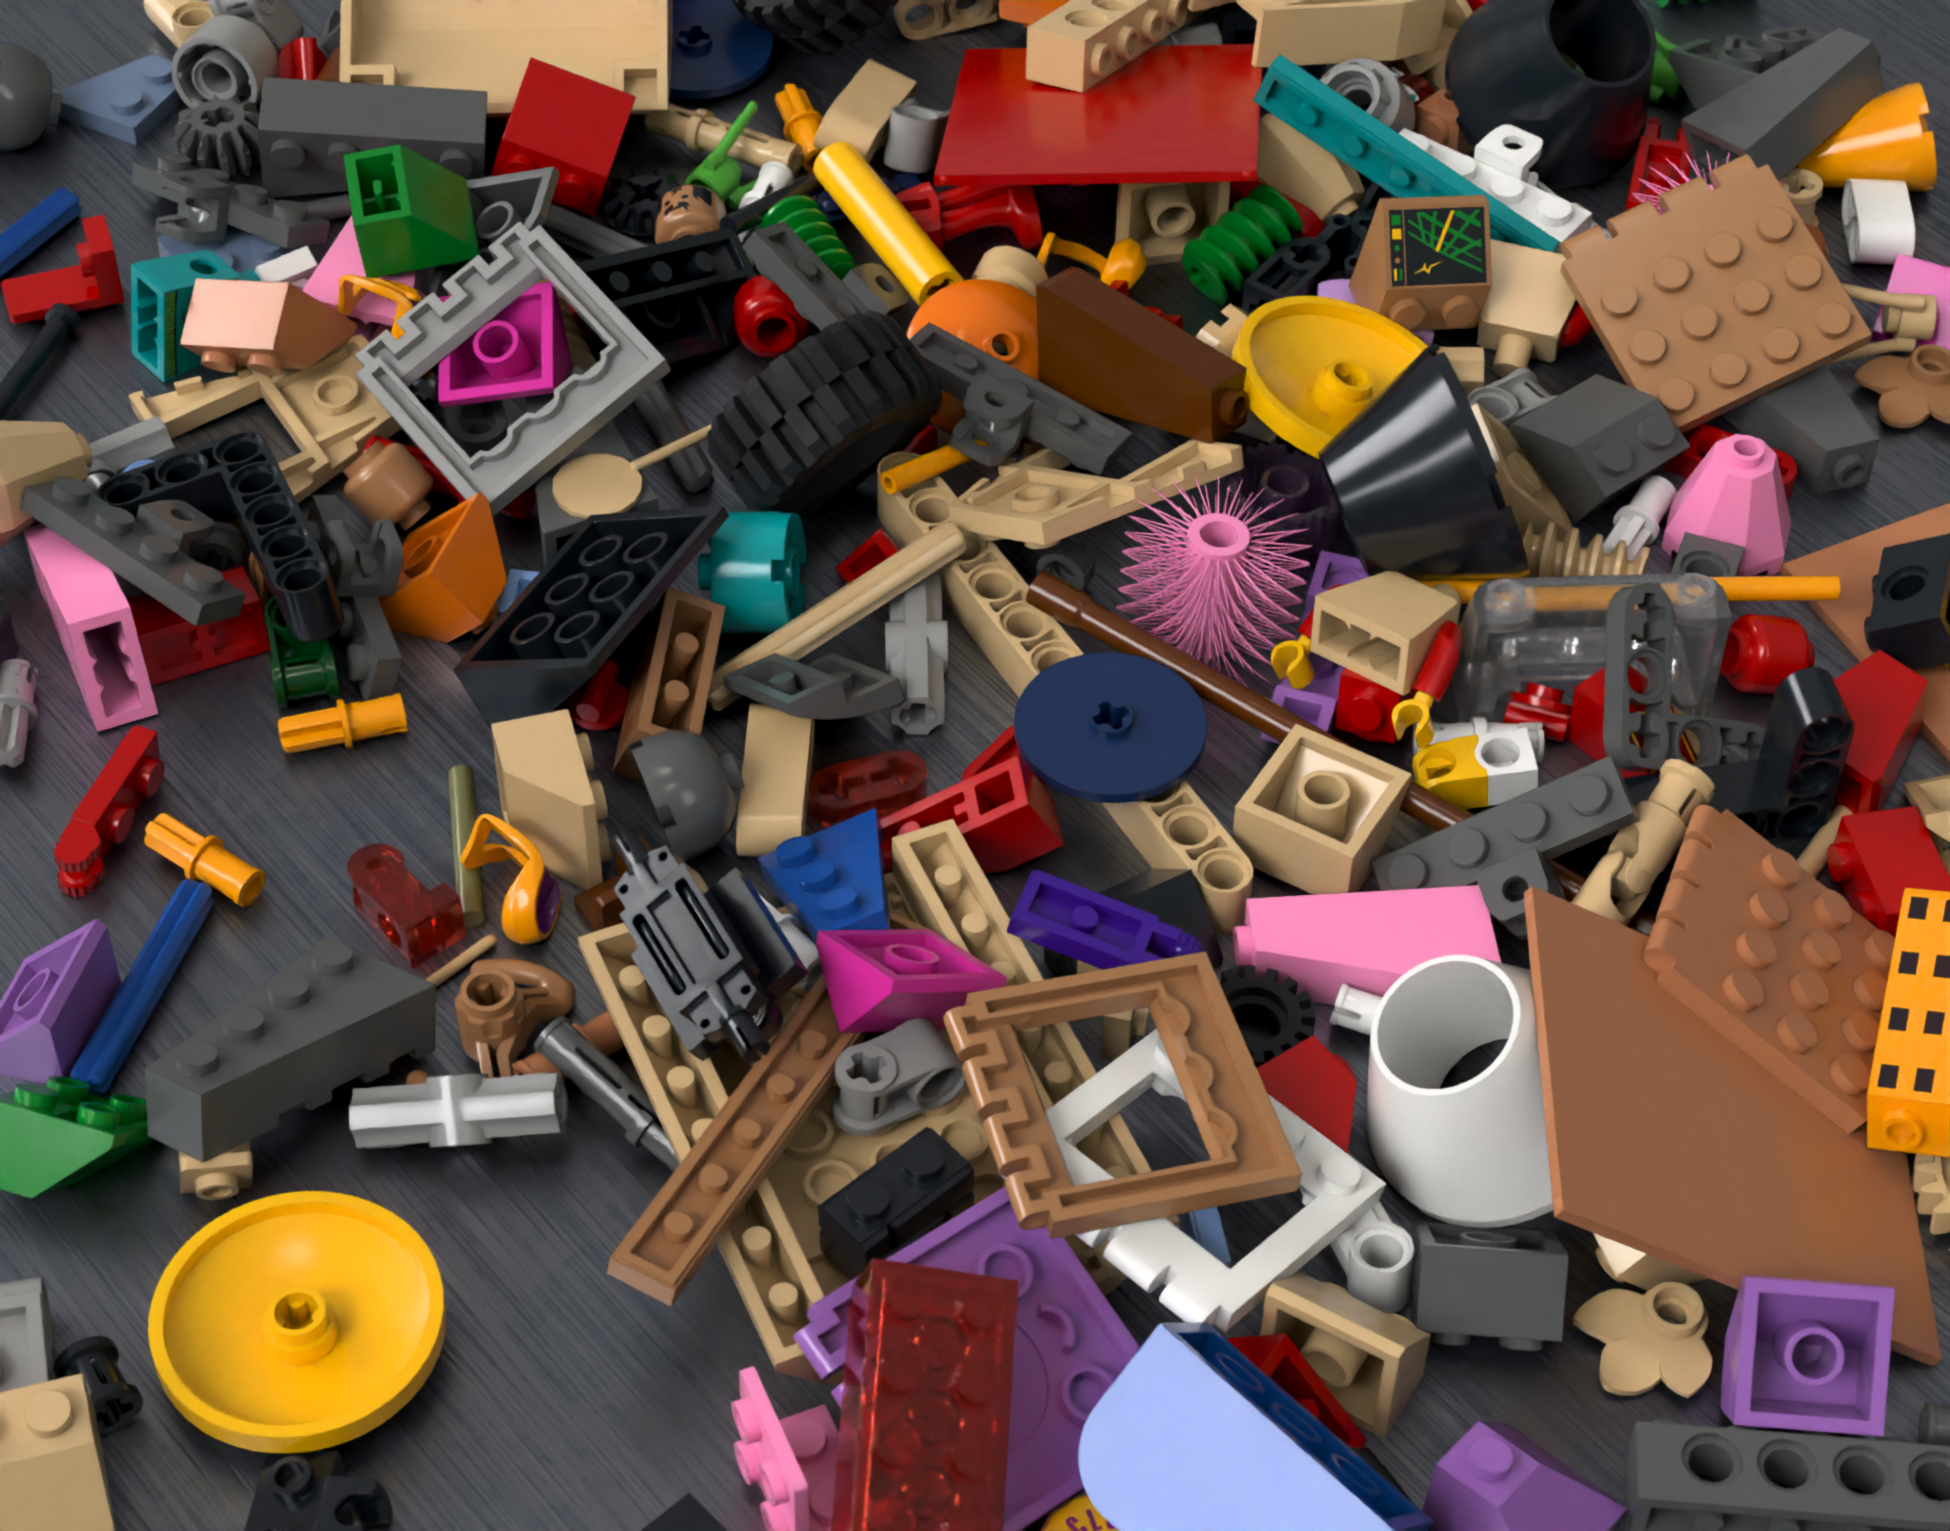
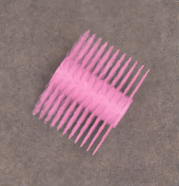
M1196 476L1194 477L1204 505L1202 504L1204 515H1200L1193 495L1192 498L1196 508L1183 487L1182 490L1185 495L1175 484L1197 515L1196 519H1193L1180 506L1177 507L1172 501L1170 502L1165 496L1154 490L1168 501L1186 522L1138 501L1158 514L1169 525L1128 515L1154 533L1125 532L1126 536L1144 546L1122 550V553L1140 564L1120 569L1121 573L1135 579L1138 583L1119 587L1118 590L1138 601L1116 606V609L1143 616L1130 621L1135 625H1160L1158 627L1139 626L1145 629H1153L1149 631L1153 635L1174 631L1171 635L1157 637L1166 638L1164 641L1169 644H1177L1176 648L1183 650L1185 653L1190 654V656H1194V658L1197 657L1199 661L1200 658H1203V663L1208 665V658L1209 661L1211 658L1213 668L1215 669L1216 665L1219 672L1221 671L1219 656L1221 655L1230 678L1231 675L1226 662L1238 683H1240L1239 678L1246 687L1247 685L1224 653L1227 651L1231 654L1233 661L1234 657L1237 658L1243 668H1245L1243 665L1245 664L1252 674H1254V671L1261 679L1270 684L1268 680L1256 672L1241 657L1236 649L1272 665L1270 661L1258 653L1252 646L1272 651L1276 645L1267 638L1296 639V636L1277 625L1300 621V618H1297L1282 607L1303 602L1301 598L1286 589L1306 584V581L1288 571L1309 566L1310 563L1285 556L1284 554L1312 546L1275 543L1273 541L1309 529L1258 534L1270 525L1299 513L1247 528V525L1256 517L1281 501L1272 505L1274 503L1272 502L1257 514L1262 508L1261 506L1250 519L1245 521L1250 513L1249 511L1244 520L1240 521L1239 517L1265 489L1264 487L1244 509L1253 494L1252 492L1235 518L1233 516L1240 498L1232 516L1230 512L1242 481L1228 514H1226L1230 487L1228 488L1224 511L1220 513L1219 476L1218 501L1217 495H1215V513H1211L1206 485L1208 507ZM1166 516H1168V517H1170V518H1172V519H1174V520H1176V521H1178V522H1180V523H1182V524H1185V525L1189 526V528L1186 529V528L1182 527L1181 525L1177 524L1176 522L1172 521L1171 519L1167 518ZM1147 522H1151V523H1154V524H1158V525H1162V526H1165V527L1173 528L1177 533H1175V532H1173V531H1170V530H1167V529H1164V528H1161V527H1158V526H1155V525L1150 524V523H1147ZM1153 527H1156V528H1158V529H1161V530H1164V531H1166V532L1172 533V534H1174V535L1166 534V533H1164V532H1162V531H1160V530H1157V529H1155V528H1153ZM1286 533V534H1281V535H1275V536H1270V537H1265V538L1250 540V539H1251L1252 537H1254V536H1263V535ZM1136 534L1157 535V536H1159V537H1161V538H1155V537H1149V536H1143V535H1136ZM1139 537H1145V538H1150V539L1162 540V541H1165L1167 544H1163V543H1159V542H1155V541H1151V540H1147V539H1143V538H1139ZM1267 544H1275V545H1291V546H1306V547H1264V546L1267 545ZM1262 549H1287V550L1266 551V550H1262ZM1135 553L1155 554V555H1157V556H1159V557L1147 556V555H1141V554H1135ZM1267 553L1272 554V555H1267V556L1259 555V554H1267ZM1138 556L1149 557V558H1154V559L1150 560V559H1146V558H1142V557H1138ZM1281 556V557H1285V558H1289V559H1293V560L1281 559V558H1276V557ZM1276 559V560L1289 561V562H1295V563L1273 562V561H1270V560ZM1274 564H1289V565H1304V566H1276V565H1274ZM1157 565H1165V566H1169V567H1160V566H1157ZM1260 568H1269L1272 570H1263ZM1141 569H1150L1151 571H1139V570H1141ZM1134 572L1155 573L1156 576L1147 575V574H1140V573H1134ZM1137 575L1148 576L1151 578H1145ZM1274 575H1278V576H1282V577H1286V578H1290V579L1274 577ZM1271 578L1280 579V580H1287V581H1293V582L1274 581V580H1272ZM1127 588H1148L1149 590L1127 589ZM1135 591L1153 592L1154 594L1141 593ZM1137 594L1148 595L1149 597H1145V596H1141V595H1137ZM1270 594H1276L1284 597L1273 596ZM1268 597L1280 598V599H1286V600H1275V599H1269ZM1273 601L1294 603H1274ZM1134 607H1152V608H1154V609H1149V608H1134ZM1130 609L1150 610V611H1154V612L1149 613V612H1143V611H1137V610H1130ZM1134 612L1144 613V614H1148V615H1142V614H1138V613H1134ZM1267 612H1271V613H1275V614H1279V615H1283V616H1278V615H1273V614H1267ZM1264 615L1274 616V617H1280V618H1286V619L1268 618V617H1265ZM1161 621V622H1164V623H1138V622ZM1255 628H1259V629H1263V630H1267V631H1271V632H1275V633H1279V634L1257 631ZM1260 633L1269 634V635H1275V636H1282V637L1263 636V635L1260 634ZM1249 637H1254V638H1256V639H1258V640H1261V641H1263V642H1265V643L1259 642V641L1254 640V639H1251V638H1249ZM1245 639L1268 646L1270 648L1248 643ZM1236 642L1237 644L1241 645V646L1244 647L1246 650H1249L1250 652L1254 653L1255 655H1253V654H1251V653H1249V652H1247V651H1245V650H1243V649H1241V648H1239V647L1233 645V643Z

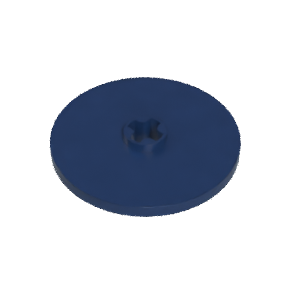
M732 0L673 1L670 97L707 99L728 95L748 87L766 72L773 58V35L741 14L733 5Z
M1100 652L1065 659L1038 674L1027 685L1018 700L1014 717V736L1018 751L1028 768L1054 789L1067 795L1093 802L1127 803L1162 794L1178 785L1194 770L1205 749L1207 718L1198 694L1184 678L1173 670L1141 656L1116 652Z

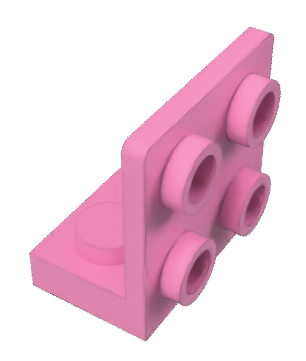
M752 1366L739 1371L741 1399L731 1402V1409L742 1440L734 1442V1451L745 1482L748 1485L759 1482L767 1500L760 1503L766 1530L881 1531L879 1518L826 1404L778 1420L755 1367Z

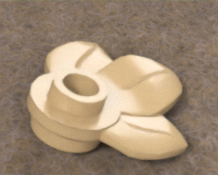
M1663 1282L1654 1286L1644 1295L1630 1290L1613 1288L1587 1300L1579 1307L1573 1317V1324L1606 1344L1601 1353L1599 1379L1602 1387L1609 1393L1621 1396H1637L1650 1391L1663 1381L1667 1387L1678 1395L1690 1398L1703 1388L1709 1379L1713 1357L1703 1341L1708 1326V1313L1699 1294L1683 1283ZM1661 1318H1673L1680 1324H1672Z

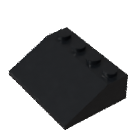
M725 507L590 515L453 669L489 728H491L493 723L552 712L593 677L728 519L729 514Z

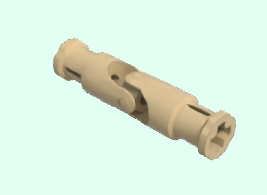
M1666 760L1660 769V782L1648 800L1638 802L1635 806L1640 821L1619 830L1610 844L1608 853L1597 863L1571 903L1627 927L1648 896L1651 885L1659 873L1665 870L1683 843L1687 829L1686 825L1691 818L1693 810L1699 805L1708 804L1713 797L1715 786L1711 779L1702 770L1683 760ZM1611 894L1620 899L1616 907L1611 899Z

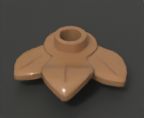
M1922 345L1916 348L1912 355L1907 358L1882 355L1865 363L1856 371L1853 379L1854 382L1881 394L1878 403V415L1886 425L1895 428H1912L1922 424L1930 415L1950 424V350L1938 345Z

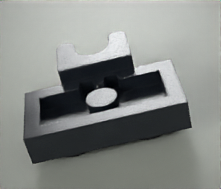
M311 1451L291 1454L266 1453L244 1531H363L362 1527L367 1525L388 1523L393 1516V1511L387 1492L377 1480L372 1477L344 1476L346 1466L338 1451Z

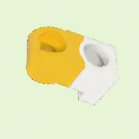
M1527 727L1452 738L1453 740L1430 744L1419 750L1412 761L1416 783L1466 811L1470 808L1499 805L1538 787V766Z

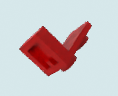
M104 215L82 219L86 242L76 244L80 265L6 279L1 282L12 324L44 320L45 314L55 303L66 304L78 312L125 302L115 251Z

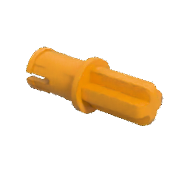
M789 83L784 85V91L776 93L775 103L785 123L783 129L784 136L788 142L800 144L803 147L801 151L803 153L802 166L810 174L814 172L815 160L822 151L814 147L813 142L823 116L813 110L804 89L796 88L795 84Z
M400 693L344 704L343 699L336 700L337 707L282 717L278 720L281 746L287 753L344 743L345 748L349 749L353 748L352 742L408 732L405 709Z
M160 813L154 821H149L147 824L144 839L146 846L184 869L187 879L190 878L198 883L202 881L207 883L241 907L249 906L260 895L265 885L266 873L261 869L254 868L224 849V842L216 835L205 837L168 813Z

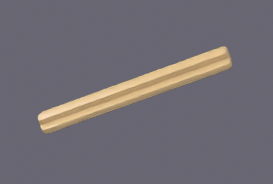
M951 521L941 523L714 670L707 704L714 711H720L744 696L725 688L723 676L773 653L798 661L964 553L967 547L960 530Z

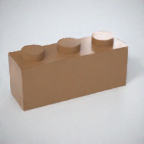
M670 586L661 596L642 630L612 772L643 782L644 779L640 776L630 751L629 743L672 729L692 731L701 735L726 606Z

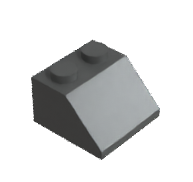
M1598 374L1516 420L1508 427L1574 524L1639 486L1646 477L1657 475L1691 447L1658 398Z
M1412 1219L1411 1237L1414 1244V1259L1411 1284V1318L1416 1328L1431 1335V1342L1444 1345L1470 1344L1471 1335L1500 1337V1346L1523 1351L1541 1350L1543 1348V1340L1562 1342L1569 1255L1552 1229L1510 1226L1474 1228L1441 1221Z

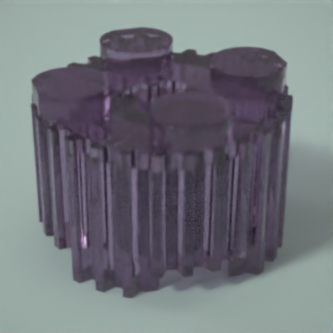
M1271 440L1270 445L1260 442L1256 449L1249 446L1244 457V468L1229 474L1225 478L1222 513L1229 487L1226 514H1228L1242 481L1230 512L1232 516L1240 498L1233 516L1235 518L1251 493L1253 492L1244 509L1265 487L1261 494L1239 517V520L1243 521L1250 511L1245 519L1247 521L1261 506L1262 508L1257 514L1272 502H1274L1272 504L1274 505L1279 501L1281 502L1256 517L1247 525V528L1299 513L1270 525L1258 534L1309 529L1273 541L1275 543L1312 546L1284 554L1285 556L1310 563L1309 566L1289 570L1288 572L1295 574L1296 570H1300L1302 573H1307L1308 567L1315 569L1321 550L1337 552L1342 517L1321 461L1318 458L1316 461L1312 460L1313 456L1309 454L1301 456V452L1298 450L1293 454L1289 453L1286 449L1287 445L1278 444L1275 440ZM1286 533L1263 535V536H1254V537H1252L1250 540H1255V539H1260V538H1265V537H1270V536H1275V535H1281V534H1286ZM1267 544V545H1265L1264 547H1306V546H1291V545ZM1262 549V550H1266V551H1277V550H1287V549ZM1267 553V554H1259V555L1267 556V555H1272V554ZM1281 556L1276 557V558H1281V559L1293 560V559H1289V558H1285V557H1281ZM1276 559L1270 560V561H1273V562L1295 563V562L1282 561V560H1276ZM1274 564V565H1276V566H1304V565ZM1260 568L1263 570H1272L1269 568Z

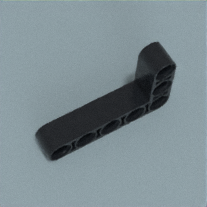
M243 431L225 436L118 474L106 480L98 488L96 495L111 506L130 512L135 519L139 505L161 500L185 501L215 522L226 523L237 519L290 634L295 639L303 642H315L334 635L342 628L345 622L344 612L329 566L266 439L260 433Z
M1808 667L1797 670L1788 675L1779 684L1775 692L1759 759L1698 767L1711 779L1715 786L1713 797L1705 805L1715 808L1720 813L1728 809L1771 844L1797 841L1814 835L1822 826L1827 824L1832 812L1854 734V722L1832 676L1827 670L1820 667ZM1660 773L1624 778L1634 807L1638 802L1648 800L1660 782ZM1619 830L1560 855L1553 860L1575 872L1593 870L1600 859L1608 853L1610 844Z

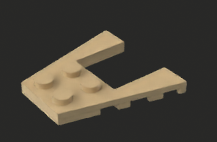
M363 334L350 337L308 370L283 368L281 375L273 376L256 372L247 366H236L238 375L204 384L200 376L173 382L176 391L146 399L143 391L128 395L133 411L140 422L158 415L167 427L171 439L263 398L302 451L278 463L297 503L351 465L363 454L366 443L373 435H380L388 439L402 429L356 375L363 366L354 355L369 344ZM237 519L226 522L241 530Z
M1191 439L1125 477L1113 479L1061 470L1072 464L1068 458L1039 442L1027 440L1023 443L1025 455L1016 462L1015 457H1009L1003 463L997 465L999 477L992 483H990L988 478H981L948 506L949 517L958 530L976 533L981 540L1010 539L1024 542V546L1030 549L1049 548L1057 545L1061 539L1146 507L1138 501L1152 505L1165 500L1154 490L1166 498H1170L1181 493L1175 484L1182 492H1184L1182 487L1185 491L1198 487L1194 476H1196L1197 482L1201 486L1218 479V476L1222 478L1244 468L1242 445L1223 442L1210 444Z

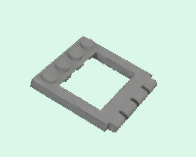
M520 221L487 247L496 259L493 263L488 265L480 255H477L442 284L451 297L442 302L432 292L398 319L396 323L405 333L403 336L396 340L386 329L354 355L363 366L356 375L367 390L464 500L479 492L489 500L492 517L671 371L666 359L540 225L530 232ZM544 277L608 346L600 352L601 360L583 375L573 374L554 389V398L538 412H526L507 428V437L488 452L480 450L470 458L408 387Z

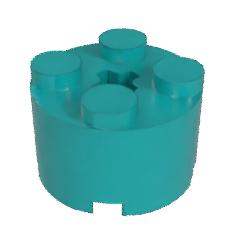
M784 511L727 512L729 514L728 519L708 541L711 548L710 553H701L699 555V588L701 591H711V599L709 601L726 606L720 635H770L805 612L807 585H800V565H807L804 530L800 516L798 514L785 513Z

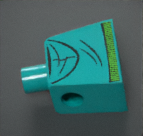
M208 250L132 263V355L164 383L201 365V356L180 345L196 278L261 281L253 270L248 269L237 273L213 251Z

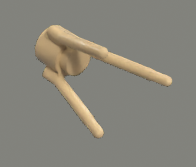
M1841 283L1850 298L1883 305L1882 331L1892 333L1893 339L1869 343L1826 365L1894 351L1913 352L1916 340L1929 341L1933 336L1936 322L1935 296L1912 293L1896 294Z

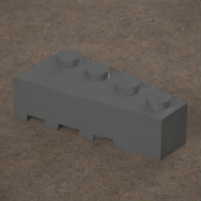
M263 77L258 128L263 188L269 191L268 197L270 198L348 191L343 155L399 144L466 178V180L484 178L488 91Z

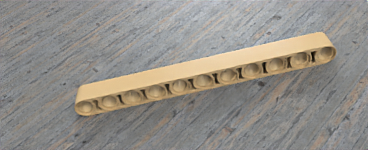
M909 451L894 452L885 456L878 464L877 469L878 517L902 549L941 523L950 521L948 506L957 499V496L940 475L893 495L886 493L880 482L882 472L921 456ZM960 531L967 547L965 552L933 572L941 575L942 601L1018 698H1020L1027 685L1042 671L1065 659L1083 655V652L1056 619L1026 602V595L1029 589L1028 584L993 541L981 540L976 533ZM1185 779L1168 791L1151 798L1127 803H1101L1152 869L1192 870L1215 934L1233 933L1234 926H1244L1246 900L1251 898L1253 866L1246 854Z

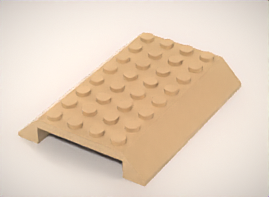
M953 819L892 837V872L884 874V882L888 891L889 910L933 930L1007 977L1005 987L1044 980L1021 938L1007 933L1010 919ZM786 906L777 909L781 914L788 913L793 915ZM624 923L579 936V948L680 1164L753 1065L744 1062L741 1054L728 1042H725L704 1061L687 1050L631 956L639 947ZM801 925V931L816 944L813 938ZM787 991L777 999L783 1011L782 1027L805 996ZM1068 1022L1015 1031L1046 1111L1096 1074L1094 1067ZM947 1029L938 1030L954 1051ZM775 1036L768 1040L769 1044L772 1042ZM854 1065L853 1080L855 1079L856 1065ZM835 1079L717 1243L777 1373L835 1386L849 1379L842 1369L822 1381L793 1338L799 1330L811 1323L806 1312L812 1304L850 1282L820 1250L819 1231L822 1229L819 1226L818 1206L925 1127L932 1128L961 1154L974 1169V1190L972 1192L975 1195V1204L1005 1187V1179L999 1174L982 1124L986 1119L978 1116L967 1083L959 1095L940 1108L926 1110L886 1128L879 1134L855 1136L843 1131L835 1123L832 1116L833 1098L837 1091L841 1089ZM874 1100L873 1115H875L876 1100ZM1119 1112L1074 1146L1114 1178L1152 1171ZM1177 1214L1165 1217L1176 1227H1180V1220ZM1075 1234L1063 1237L1103 1295L1111 1293L1127 1278L1124 1273L1103 1257V1253L1110 1243L1108 1239L1097 1248L1092 1249Z

